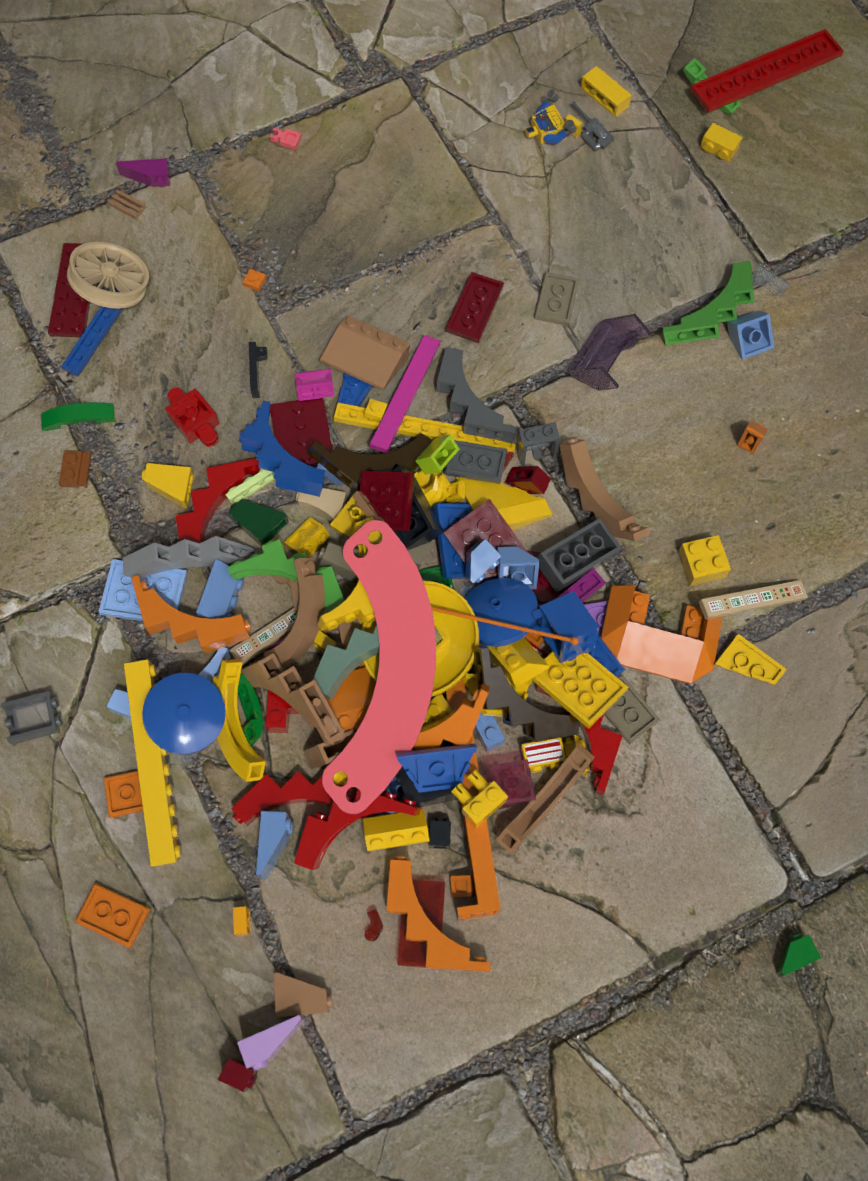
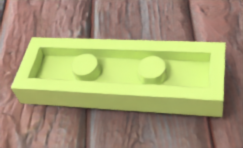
M261 469L253 477L246 478L241 485L232 487L226 494L230 505L239 503L273 481L274 472Z

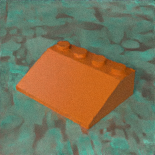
M366 667L353 670L343 681L333 700L326 698L345 733L353 729L354 732H357L372 701L377 682L370 675Z

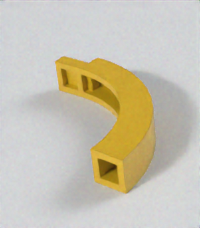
M238 659L222 660L219 676L213 677V684L219 690L225 704V722L217 740L227 762L245 782L261 780L266 761L248 743L238 714L237 692L243 662Z

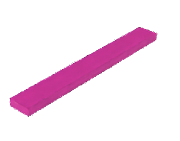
M426 335L423 336L370 442V448L388 453L440 346L441 340Z

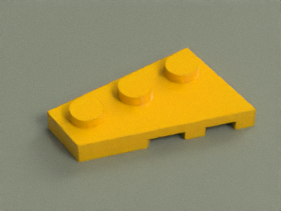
M740 634L734 638L714 664L715 666L773 686L787 670Z

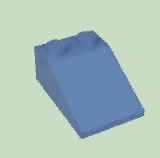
M261 811L256 875L261 880L267 879L288 843L290 834H293L294 822H292L286 812Z

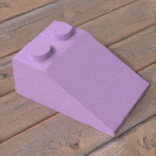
M298 1015L237 1042L246 1068H253L255 1071L268 1066V1061L276 1056L305 1021L304 1016Z

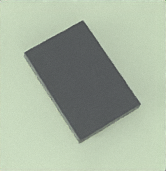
M454 440L459 447V451L447 463L446 475L495 484L501 483L507 449Z

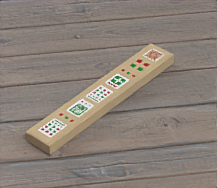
M798 580L701 599L699 604L706 620L802 601L808 598L802 581Z
M295 608L250 636L249 639L230 649L234 658L242 661V665H244L270 646L288 636L297 618Z

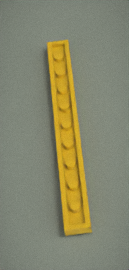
M342 403L337 404L334 422L376 430L380 424V421L364 417L366 410L364 407ZM405 416L397 434L417 437L422 433L431 440L450 434L453 440L505 448L509 455H514L516 445L464 434V426L412 416Z

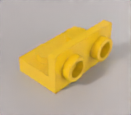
M309 517L284 541V544L296 554L306 553L308 558H310L330 539V535L324 525Z

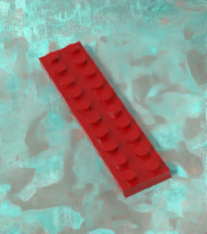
M824 29L691 85L690 91L709 113L839 58L843 55L844 50L829 32Z

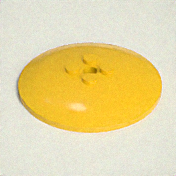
M423 581L432 607L475 616L468 602L458 592L437 582ZM432 611L434 627L441 634L439 643L436 642V670L431 697L454 687L474 663L473 647L479 646V627L477 621ZM376 620L371 623L364 622L362 631L373 634L377 625ZM379 654L364 661L368 672L376 682L379 669Z

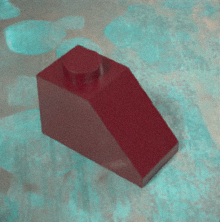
M539 466L512 467L505 483L527 491L529 494H544L551 478Z
M228 1058L217 1080L242 1092H246L248 1088L251 1090L258 1079L255 1076L257 1070L254 1071L253 1068H246L245 1063L236 1058Z

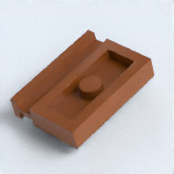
M90 451L63 452L59 480L61 487L79 488L81 486L88 488L92 459Z

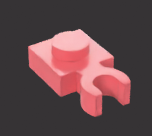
M273 128V133L276 136L270 135L272 142H280V146L293 150L297 149L302 138L300 132L289 129L281 132L280 129Z

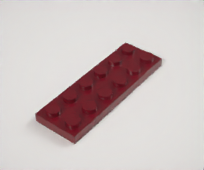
M63 243L48 334L52 337L80 338L87 327L90 302L78 295L67 279L71 253L75 248L82 245L81 243Z

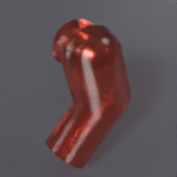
M374 909L367 913L371 925L364 936L368 941H376L383 930V923L377 909Z

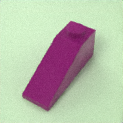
M167 158L116 161V166L121 176L152 187L170 186V167Z

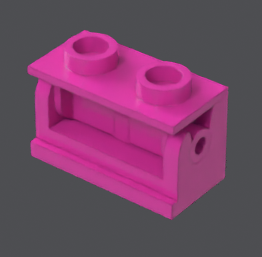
M331 369L295 373L299 401L335 396Z

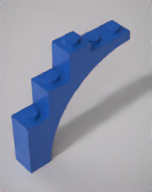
M263 401L262 406L257 409V419L253 420L252 425L247 424L245 431L240 433L239 442H242V450L257 453L256 460L259 461V469L274 472L273 478L276 479V487L320 497L325 480V471L297 460L283 449L270 428L271 402Z

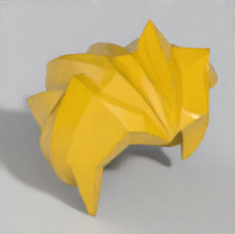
M417 471L414 474L430 506L441 503L449 496L447 490L450 482L443 473L437 472L425 475L423 471L419 473Z

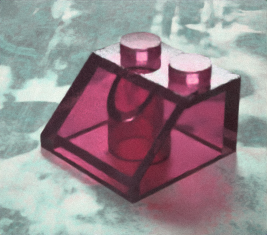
M528 759L491 765L485 770L487 782L492 783L495 781L508 796L507 802L499 809L515 807L536 800Z

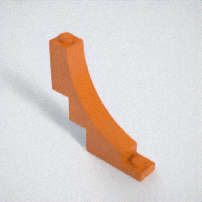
M139 575L131 577L143 622L150 635L170 628L177 644L198 638L205 654L250 638L248 632L251 631L248 619L244 620L241 614L218 619L199 618L185 614L166 603L154 588L149 589L146 580L142 581Z
M482 684L480 690L476 688L472 698L473 701L464 698L451 713L434 723L422 726L413 748L416 750L440 748L443 739L457 745L468 744L489 693L490 686Z
M400 856L395 857V860H390L387 913L408 915L406 941L427 942L426 968L490 972L491 962H486V958L473 957V961H469L470 949L459 945L441 933L425 915L415 894L411 874V861H407V857Z

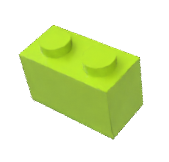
M450 434L437 437L415 461L425 475L441 472L459 451V447Z

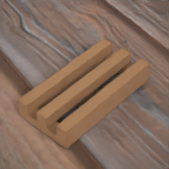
M118 189L115 191L116 195L113 194L111 196L112 199L107 201L109 206L134 219H137L146 208L144 203Z

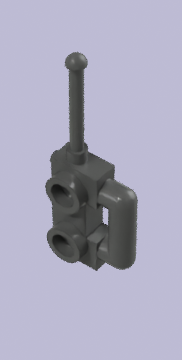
M575 101L571 103L588 122L585 126V131L581 135L584 141L594 151H598L601 147L605 149L614 141V138L603 127L604 125L600 124L599 120L595 117L593 119L589 118ZM590 135H596L599 138L598 142L596 143Z

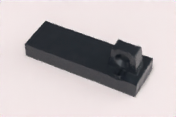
M249 342L250 390L253 398H260L259 361L267 360L268 352L266 347H258L256 342Z

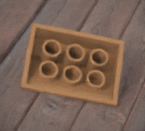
M347 315L337 327L320 358V362L384 390L408 360L411 343Z

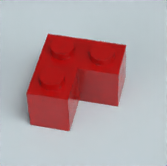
M268 690L266 729L269 733H288L290 714L299 713L280 696Z

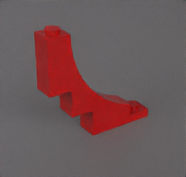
M256 458L206 468L209 488L191 491L194 512L175 515L179 542L184 539L199 544L204 542L208 524L217 508L227 499L226 494L232 487L241 485L247 478V475H256L261 470L259 469V461Z
M537 685L536 691L552 698L541 687ZM604 714L589 729L581 722L579 726L586 739L589 752L595 757L590 763V771L601 774L596 775L593 786L596 787L595 793L602 796L606 790L623 735L600 728Z
M298 771L280 788L266 774L231 808L235 813L232 817L240 825L244 822L249 826L261 816V811H271L275 808L294 803H317L332 807L334 800L323 787V775L312 785ZM351 788L346 793L347 796L353 797L355 801L357 794ZM374 814L365 816V818H370Z

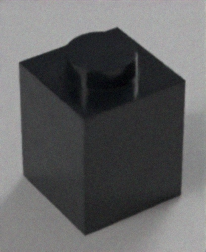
M435 818V821H430L429 846L431 849H450L451 821H447V818Z

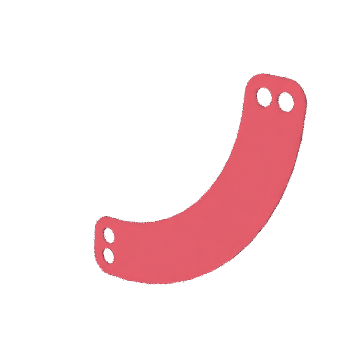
M373 520L363 525L346 541L343 548L345 561L359 578L373 607L380 644L377 683L364 720L344 750L326 767L322 777L323 787L341 810L349 814H358L364 811L386 789L401 769L402 765L397 760L396 753L410 752L416 743L428 711L436 670V635L433 613L426 587L405 545L390 526L380 520ZM373 531H380L383 535L382 541L377 545L371 544L368 539L369 534ZM358 544L367 546L368 552L363 558H357L354 555V548ZM339 771L345 772L348 776V782L343 787H338L333 782L334 775ZM351 787H356L361 792V798L355 803L349 802L346 798V793Z

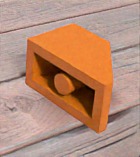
M751 421L737 446L754 454L768 429L760 423Z

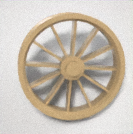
M89 242L78 246L71 253L67 279L73 290L91 303L107 308H127L136 305L144 298L149 281V271L145 263L136 254L122 246L107 242ZM100 283L98 287L93 286V284Z

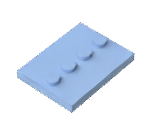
M112 559L98 613L104 616L143 621L131 577L124 576L123 561ZM173 569L142 578V581L146 580L149 589L154 588L166 603L179 610L188 575L187 570Z

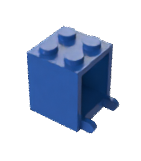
M574 591L541 605L539 609L532 612V617L538 619L537 624L532 628L533 630L569 638H578V644L572 645L568 641L542 636L560 663L572 661L578 655L587 654L595 648L599 626Z

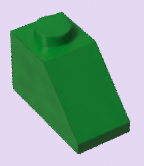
M798 933L789 938L791 942L785 944L777 969L778 977L785 976L821 959L809 934L802 936L801 933Z

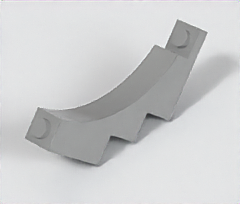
M214 536L200 544L186 539L170 547L152 543L123 558L124 576L133 577L139 575L142 579L152 574L173 569L213 567L215 559L232 566L234 562L250 559L252 555L257 554V549L218 536Z

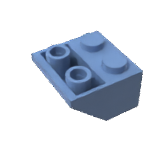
M479 539L466 552L465 580L469 583H479L486 576L484 573L488 569L492 570L500 563L498 559L501 555L486 539Z

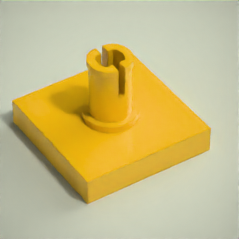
M353 496L330 524L332 529L347 539L353 535L352 530L355 523L366 519L365 513L356 506V500Z

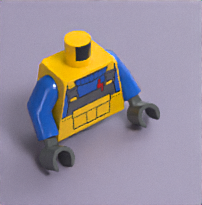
M553 89L547 92L548 100H545L531 117V127L525 129L526 137L529 139L536 136L540 144H558L566 139L568 133L573 134L576 132L575 123L572 120H568L565 123L555 105H551L552 102H557L559 99L557 93L554 95L555 91Z

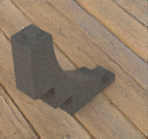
M446 347L437 379L436 392L452 395L450 413L466 416L463 433L517 444L520 428L513 425H504V416L487 407L469 387L462 366L463 350Z

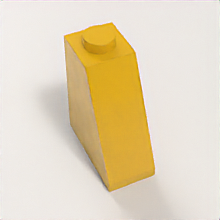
M147 463L146 469L142 471V480L147 488L188 509L194 479L191 467Z

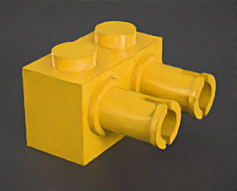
M476 769L473 771V774L467 777L479 791L476 797H472L462 783L458 784L457 788L455 787L451 791L464 805L462 814L475 828L489 818L508 799L506 793L495 781L488 783Z

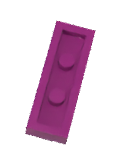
M593 568L557 598L574 591L583 603L603 587L606 582Z

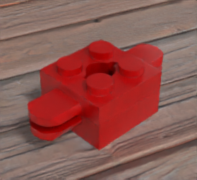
M178 387L172 388L167 394L171 405L165 408L171 422L189 444L199 438L205 446H214L219 440L214 427L220 424L214 410L195 388L187 394Z

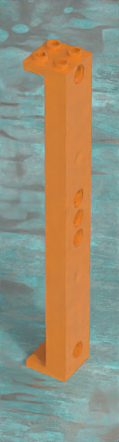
M463 680L444 692L445 700L452 710L464 698L468 699ZM473 733L468 744H474ZM476 753L472 755L469 769L464 774L462 785L472 797H476L479 791L467 777L473 774V771L476 769L479 772ZM463 815L476 905L458 907L457 919L464 920L498 915L501 909L487 820L475 828Z

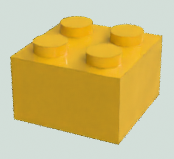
M719 535L681 545L678 553L690 586L726 578L731 571Z

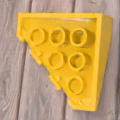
M455 477L456 481L462 480L465 482L466 504H470L471 512L490 499L512 531L553 515L545 498L533 496L522 489L512 488L503 484V482L495 484Z

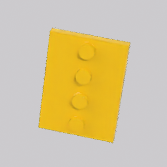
M552 652L544 659L549 668L531 679L588 729L629 688L588 653L578 655L572 661L560 663Z

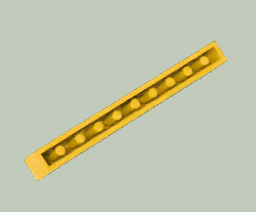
M149 660L125 663L124 670L151 867L177 863L179 858L182 857L180 845H177L176 841L179 831L177 824L174 825L173 816H176L175 805L171 804L170 796H173L172 784L168 783L170 767L165 762V756L168 752L161 749L151 740L144 727L142 717L145 699L155 685L156 667Z

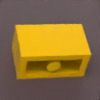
M712 123L703 136L700 148L730 162L738 151L743 137Z

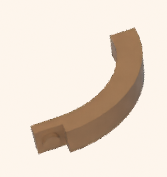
M298 558L294 560L300 593L299 609L294 626L288 636L278 646L263 652L264 657L274 653L282 668L292 665L308 651L320 629L318 622L324 613L325 589L323 575H316L312 558Z
M578 744L552 778L504 829L496 841L512 854L560 802L595 757L582 745Z

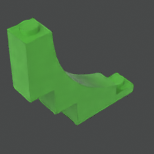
M751 261L733 263V270L728 284L712 302L702 309L682 317L681 325L663 327L665 344L671 345L719 338V322L737 320L736 305L754 303Z

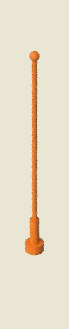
M431 606L432 611L568 641L572 645H576L579 642L577 637H564Z

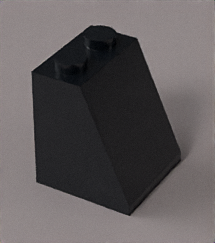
M403 766L399 773L396 774L398 784L403 787L404 792L401 793L403 801L404 798L416 801V805L425 807L458 800L451 793L454 788L419 793Z

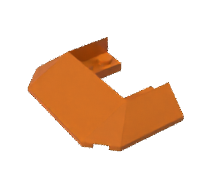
M635 585L611 587L601 638L624 667L688 684L695 682L714 670L723 616L705 620L702 609L687 605L684 609L680 635L644 625L650 598L649 594L634 591Z

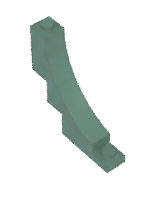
M377 625L373 634L355 628L346 650L327 644L313 678L325 699L333 700L337 690L348 675L364 661L380 653ZM435 629L436 642L439 643L441 634Z

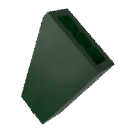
M245 500L233 504L228 512L231 520L261 547L289 523L285 513Z

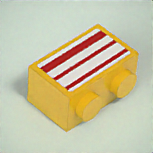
M561 738L522 744L520 748L525 772L530 771L532 774L542 772L543 768L548 767L551 770L559 769L566 760Z

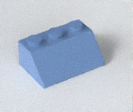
M215 559L196 612L199 618L218 619L232 617V609L237 606V595L239 590L243 589L244 579L234 580L229 574L227 568L229 565Z

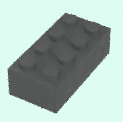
M601 518L540 553L537 557L539 559V569L557 593L586 575L593 568L596 569L614 558L621 551L622 547Z

